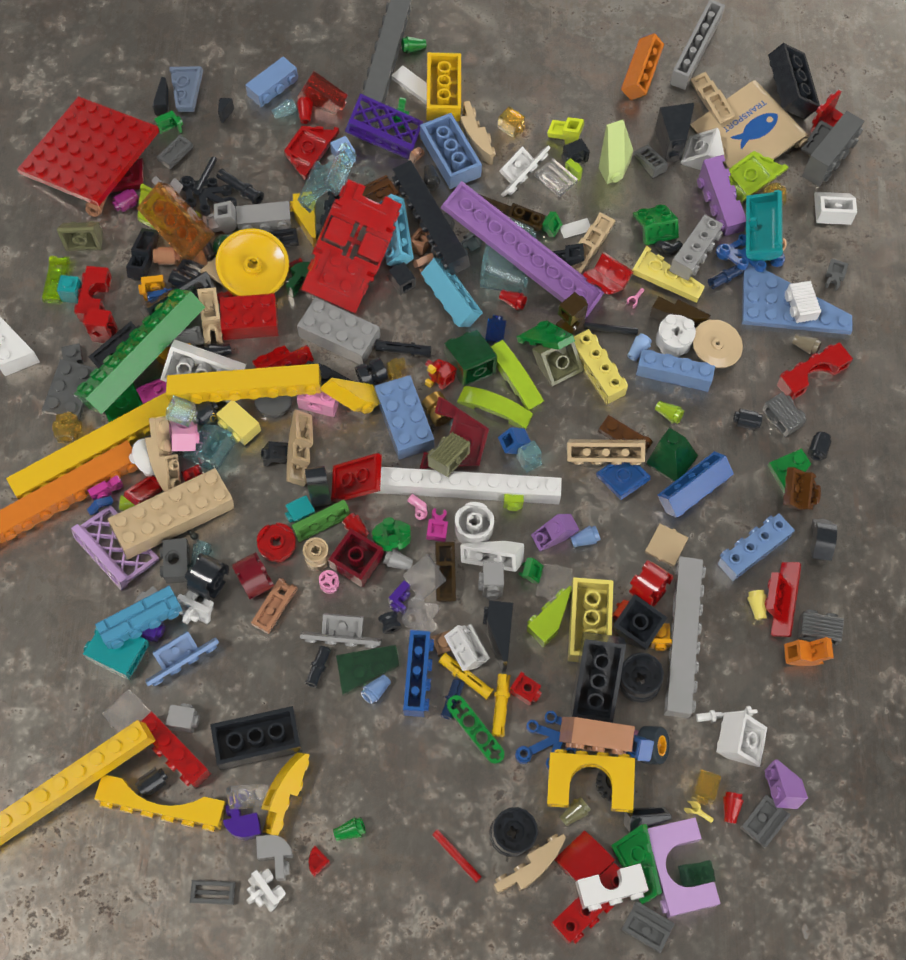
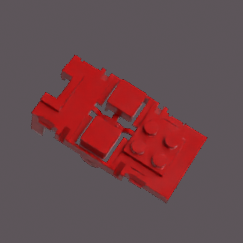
M348 179L342 186L339 200L335 199L312 251L311 255L314 256V259L310 261L307 268L308 273L300 290L356 314L362 297L366 294L369 287L368 283L369 281H374V276L391 241L393 231L396 229L393 225L397 221L402 204L387 196L383 198L382 204L372 201L362 195L366 186ZM331 215L334 216V217H332L331 220H330V222H329V225H328V227H327V229H326V232H325V234H324V236H323V240H324V241L327 240V241H329V242H331V243H333V244H336V245H338V246H340V247H342V248L346 246V243H347V242L351 243L350 246H349V248H348V251H347L346 256L342 255V252H343L342 249H339V248H337V247H335V246H333V245H331V244H329V243H326V242H324V241L321 240L322 235H323V233H324V231H325V228H326V226H327V224H328V221H329ZM354 224H359L354 237H351L350 234ZM363 226L366 228L365 231L367 233L364 234L362 241H359L357 238ZM354 245L359 247L357 255L368 259L369 262L357 256H354L353 259L349 258Z

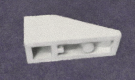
M492 541L462 543L460 545L462 563L483 566V562H503L504 570L516 572L524 562L523 543Z

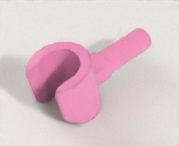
M641 288L635 296H630L627 299V305L633 301L635 302L633 309H635L644 289Z

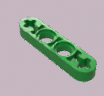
M454 695L447 700L446 708L489 763L496 764L501 762L505 755L501 745L461 696ZM459 700L461 702V704L459 705L461 710L463 711L466 708L468 712L462 714L460 718H458L457 714H459L460 712L456 708H451V706L453 705L451 701ZM470 715L474 718V725L472 727L464 725L463 719L465 716ZM478 732L486 733L487 741L484 744L477 742L476 735ZM491 741L494 744L490 747L494 751L499 750L498 759L490 758L492 753L488 748L485 751L483 750V747L489 745Z

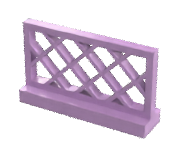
M109 505L82 525L76 524L71 530L73 538L122 591L128 587L127 583L157 563L159 557L149 549L141 553L149 554L152 559L148 562H139L140 554L137 555L136 562L125 561V554L122 548L113 547L114 539H116L113 531L112 535L101 534L102 526L110 527L109 522H103V517L108 513H111L113 516L118 514ZM91 525L99 526L98 534L89 533L86 529ZM100 538L111 539L110 547L100 546ZM112 552H123L122 560H113L111 558ZM124 565L135 566V571L127 575L123 571Z

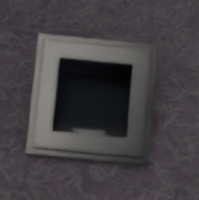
M232 98L219 99L218 115L221 123H224L234 110Z

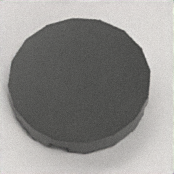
M263 397L254 399L256 409L263 416L277 418L283 416L287 410L289 411L292 397Z

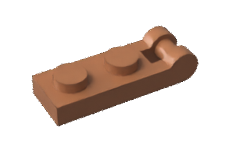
M279 578L251 624L269 634L291 598L296 594L298 587L293 584L289 585L286 583V580ZM281 590L286 592L284 596L279 593Z

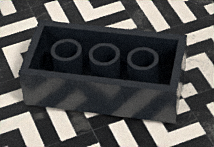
M782 43L768 54L769 65L772 68L773 79L776 82L777 93L781 100V107L785 111L806 119L820 106L807 58L804 52Z
M583 632L571 703L572 717L613 723L626 649L624 637Z
M293 706L210 724L216 764L220 770L302 752Z

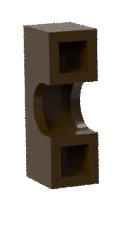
M574 292L559 304L558 315L562 319L556 323V326L571 333L573 337L583 331L586 318L587 300Z

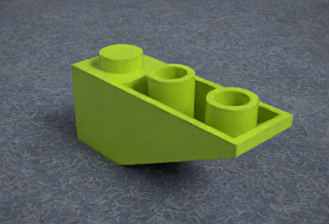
M571 586L567 589L562 588L555 595L556 599L552 603L548 601L541 608L542 612L538 616L533 615L527 622V632L543 648L558 634L571 594Z

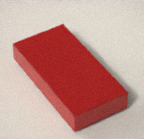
M152 475L126 490L123 496L134 505H137L154 497L163 489L156 477Z

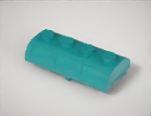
M775 190L771 193L746 196L747 258L753 261L779 258L783 254L782 191Z

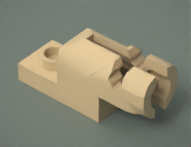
M216 287L197 289L198 299L205 306L200 312L205 346L211 344V331H214V335H216L217 344H223Z

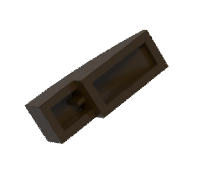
M658 296L653 304L649 315L660 321L670 314L681 315L691 319L694 322V327H698L700 323L709 320L711 316L680 299L674 304Z
M435 542L436 601H456L455 542Z

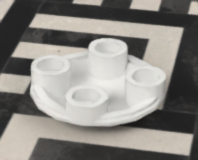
M140 439L134 443L129 459L145 476L150 477L155 474L149 460L145 439Z

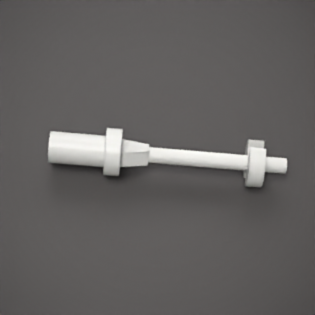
M746 706L744 711L727 713H746L752 717L754 713H757V709L752 710L751 706ZM710 710L709 713L696 714V721H711L713 723L716 722V719L724 717V713Z

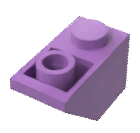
M557 514L531 534L538 550L543 551L566 541L577 533L579 528L571 514Z
M774 760L764 770L771 790V796L777 808L798 809L808 799L802 779L779 760Z

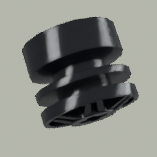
M639 652L626 658L623 662L619 685L623 695L635 703H646L653 700L658 695L663 682L664 671L661 663L656 657L648 653ZM637 678H640V680L644 679V684L640 681L637 682Z
M510 807L503 810L493 820L489 829V840L492 847L499 854L506 857H517L525 853L535 843L538 835V827L534 817L527 810L520 807ZM510 828L512 832L516 831V835L513 839L511 835H507V832L510 831Z

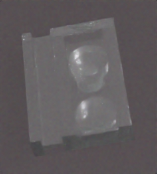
M554 158L535 172V177L559 198L571 189L574 184L576 185L578 181L574 175Z

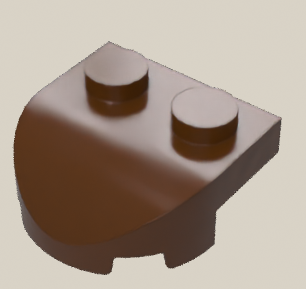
M795 467L787 468L783 505L794 510L813 509V506L818 504L821 498V487L816 485L814 479L817 476L813 472H803Z

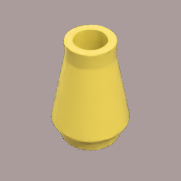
M764 590L748 592L749 597L747 599L755 620L767 618L765 607L767 595Z

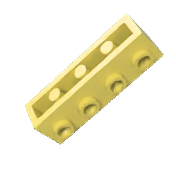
M589 329L574 336V343L584 372L606 405L625 396L628 388L627 381L619 375L617 366L611 363L607 351L599 345L597 336L592 334Z

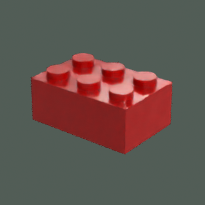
M275 293L221 297L220 320L223 339L236 340L279 336Z

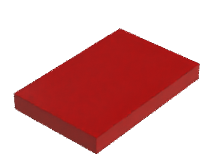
M375 453L334 465L331 501L338 503L342 500H349L380 491L382 455Z

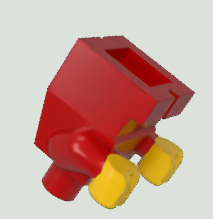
M429 359L425 363V366L428 368V375L431 377V380L429 378L425 380L427 387L431 388L433 384L437 383L439 388L443 390L455 381L457 368L449 362L441 359L432 362Z

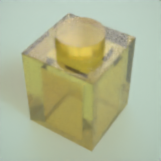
M509 106L498 117V128L514 138L525 129V116Z
M701 769L697 773L691 797L695 798L700 804H712L717 795L721 776Z

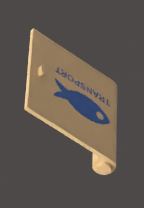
M756 80L748 83L726 99L735 114L734 118L719 124L712 114L707 112L690 124V127L696 134L715 128L719 129L725 158L723 163L728 169L753 151L762 154L764 157L775 159L792 146L802 148L809 141V135Z

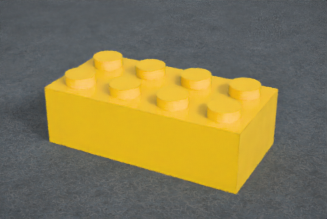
M427 52L426 120L431 121L452 113L455 120L460 121L461 53Z

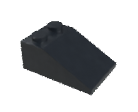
M489 600V607H484L483 625H486V633L500 669L506 673L514 603Z

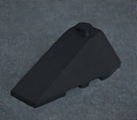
M207 271L155 297L139 308L144 317H147L156 311L155 307L159 303H164L168 299V294L174 289L191 291L198 298L197 289L214 288L215 286Z

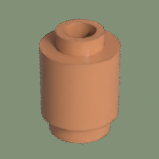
M158 247L153 249V261L159 265H177V261H180V251L176 247Z

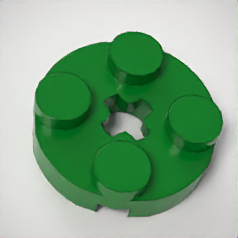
M387 517L383 519V522L374 527L372 539L384 551H392V548L397 547L398 550L403 549L411 541L410 525Z

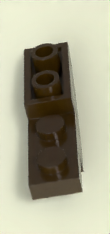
M479 194L525 231L541 230L546 215L515 203L509 206Z

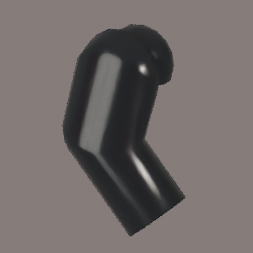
M659 240L655 246L658 251L671 255L680 250L683 244L681 241L671 244Z

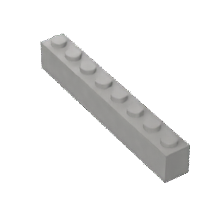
M679 557L676 563L670 634L672 645L669 648L664 715L688 719L692 713H695L696 709L693 693L697 691V681H694V677L699 669V661H696V654H699L700 642H697V637L701 634L702 623H699V616H702L703 604H700V597L704 595V585H701L702 578H705L706 567H703L702 559Z

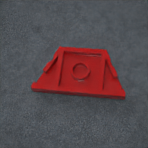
M301 126L284 149V155L304 180L311 174L330 147V142L335 140L340 130L338 127L330 130L324 129L321 126Z

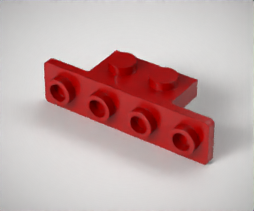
M283 345L265 355H260L252 363L254 368L305 365L308 360L313 362L314 358L308 345L293 352H290Z
M782 562L780 573L772 572L771 579L768 581L769 593L768 598L765 600V607L773 616L771 630L773 637H791L801 571L800 562Z

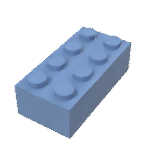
M452 113L420 125V138L450 189L457 187L461 181L467 183L481 177L482 164Z
M408 375L375 385V392L380 403L379 407L398 460L433 449L434 437L411 376Z

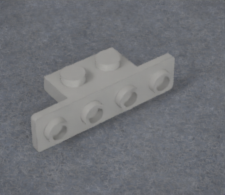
M324 613L322 633L302 631L300 634V638L305 639V642L309 643L322 640L325 641V644L331 645L337 644V642H344L346 646L365 644L366 648H377L382 643V638L362 636L363 616Z

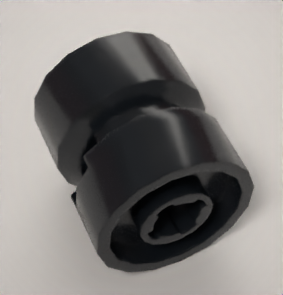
M379 357L369 361L368 365L363 363L355 367L360 383L374 385V382L380 383L388 380L387 371Z

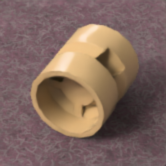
M316 537L307 540L303 545L306 565L312 570H323L329 564L328 559L330 555L327 543L323 539Z

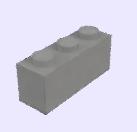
M289 201L236 206L238 230L254 228L269 232L292 228Z

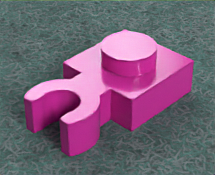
M117 475L107 483L103 481L87 491L94 501L112 495V491L122 488L123 484Z
M436 508L432 510V519L428 521L427 540L445 542L448 522L445 521L446 510L443 511L442 515L436 514Z

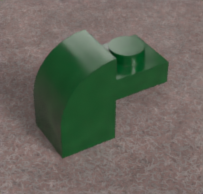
M300 262L290 268L292 277L286 282L287 294L294 298L301 289L308 273L307 268L310 262Z

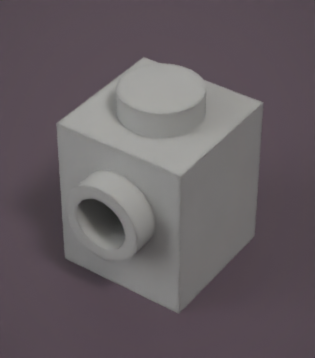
M182 703L181 706L170 705L166 726L170 730L194 733V728H197L199 725L200 716L190 704Z

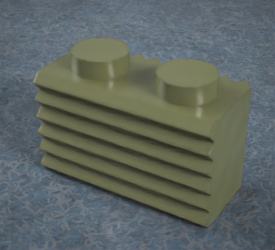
M451 432L447 437L444 436L440 440L439 446L436 449L430 450L428 453V466L449 477L465 457L469 455L470 442Z

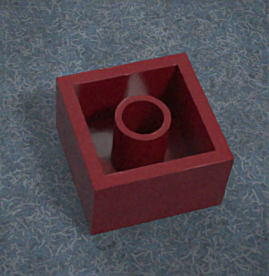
M350 528L329 557V567L360 587H363L383 559L384 550Z

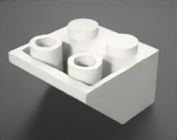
M831 192L814 193L816 223L852 224L857 214L856 198L850 193Z

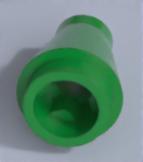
M406 36L401 40L402 51L406 53L426 49L427 46L426 39Z
M353 817L341 826L333 829L336 841L360 838L363 834H366V828L361 817Z

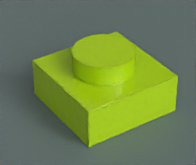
M570 158L565 163L564 173L577 183L581 180L583 168L579 163L574 162Z
M504 494L503 508H507L510 511L522 509L524 495Z

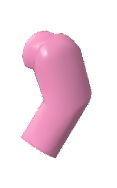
M412 494L407 502L415 507V518L424 520L428 515L427 504Z

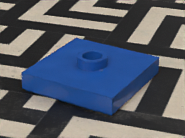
M622 462L619 465L610 463L596 473L597 477L620 500L651 480V476L640 465H631L630 462Z

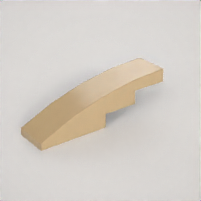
M706 72L690 79L698 96L719 124L735 117L720 89L718 90Z
M600 212L593 225H590L585 236L579 241L578 244L583 243L584 261L571 267L580 274L587 268L615 224L614 219Z
M296 409L293 412L288 443L287 482L304 487L307 483L305 469L310 464V447L313 445L312 415Z

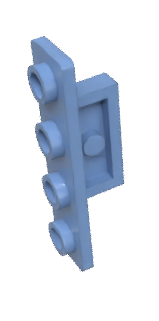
M186 631L153 651L152 653L162 670L145 680L147 686L152 684L154 687L164 680V676L169 673L174 675L181 670L182 665L187 662L190 665L197 661L200 654L212 652L217 648L216 645L219 641L215 637L202 646L197 647L189 632Z

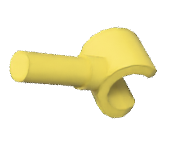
M687 801L692 806V809L684 808L687 814H697L710 823L713 822L714 818L701 810L699 802Z

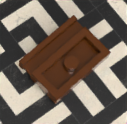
M387 175L364 185L366 187L362 194L377 203H380L385 196L390 194L399 197L398 190L391 180L388 179Z

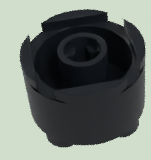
M200 553L193 568L188 569L185 574L187 589L209 601L211 600L210 597L216 598L226 583L223 578L225 574H229V566L207 554Z

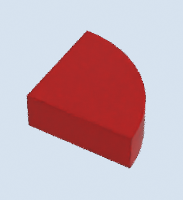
M316 846L312 848L309 855V869L315 877L330 863Z

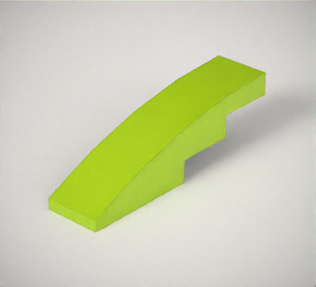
M504 340L490 346L497 355V368L503 379L508 381L514 394L519 396L524 407L530 410L544 402L533 381Z

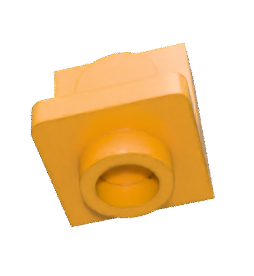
M163 275L141 277V284L138 285L140 296L143 295L145 301H148V292L164 290L166 287Z
M670 623L663 624L650 643L649 648H655L656 651H665L672 645Z

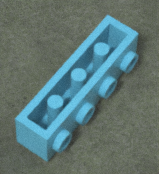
M390 194L387 197L402 204L399 210L400 214L397 221L393 225L396 229L393 231V236L385 252L386 264L390 266L399 265L403 262L408 264L414 259L405 201L401 197Z
M433 258L421 272L425 278L424 281L432 288L436 298L442 302L444 309L452 316L453 322L459 327H470L483 313L456 274L451 276L448 269H443L440 262L442 259Z

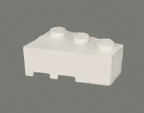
M0 317V370L4 376L40 363L34 351Z

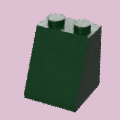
M478 330L468 331L462 336L451 338L444 343V353L449 363L457 368L456 376L462 387L496 374L497 355Z

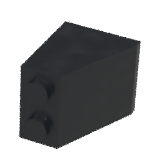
M694 103L660 107L655 131L666 162H676L682 159Z

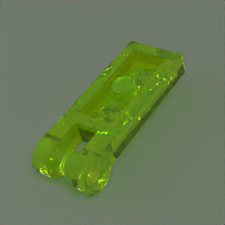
M49 257V267L42 295L44 303L62 304L57 288L60 276L68 275L69 257Z

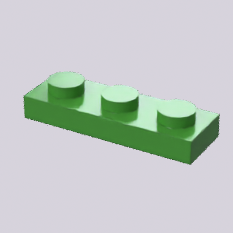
M342 500L293 524L292 528L298 541L301 542L343 521L350 514L348 505L345 500Z

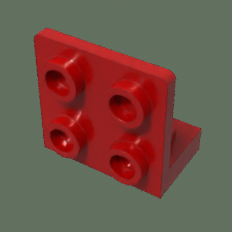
M838 90L835 94H830L826 103L818 107L816 110L818 114L812 120L811 132L814 131L820 120L834 127L843 116L840 111L835 109L842 91Z
M604 252L594 269L585 271L583 276L586 277L587 282L601 287V291L610 295L624 290L634 271Z

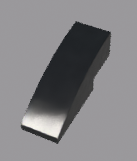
M141 229L131 249L132 256L126 266L127 278L141 280V277H147L153 261V249L157 247L159 230Z

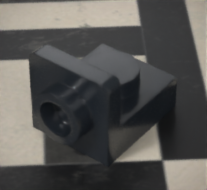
M268 441L261 450V459H263L264 466H269L271 462L287 463L288 443Z

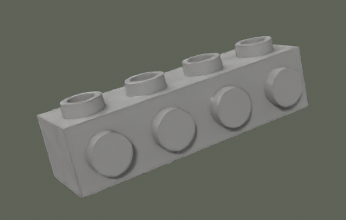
M704 215L674 257L669 271L687 281L692 275L695 276L700 268L698 265L705 262L708 256L707 252L711 253L715 246L714 242L720 240L723 234L721 231L723 224Z

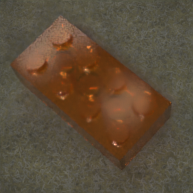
M158 182L137 207L138 211L182 259L194 260L215 235L170 184Z

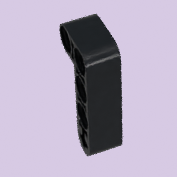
M325 466L305 469L312 506L330 505L331 498Z

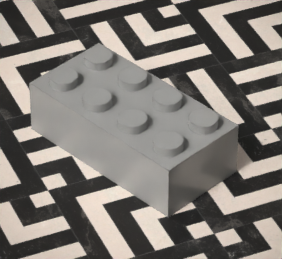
M316 297L297 325L299 337L359 365L367 361L376 345V340L380 339L379 326Z

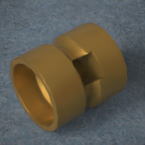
M441 391L431 393L421 403L426 413L430 414V419L436 427L442 426L453 419L434 413L438 397L440 396L446 400Z

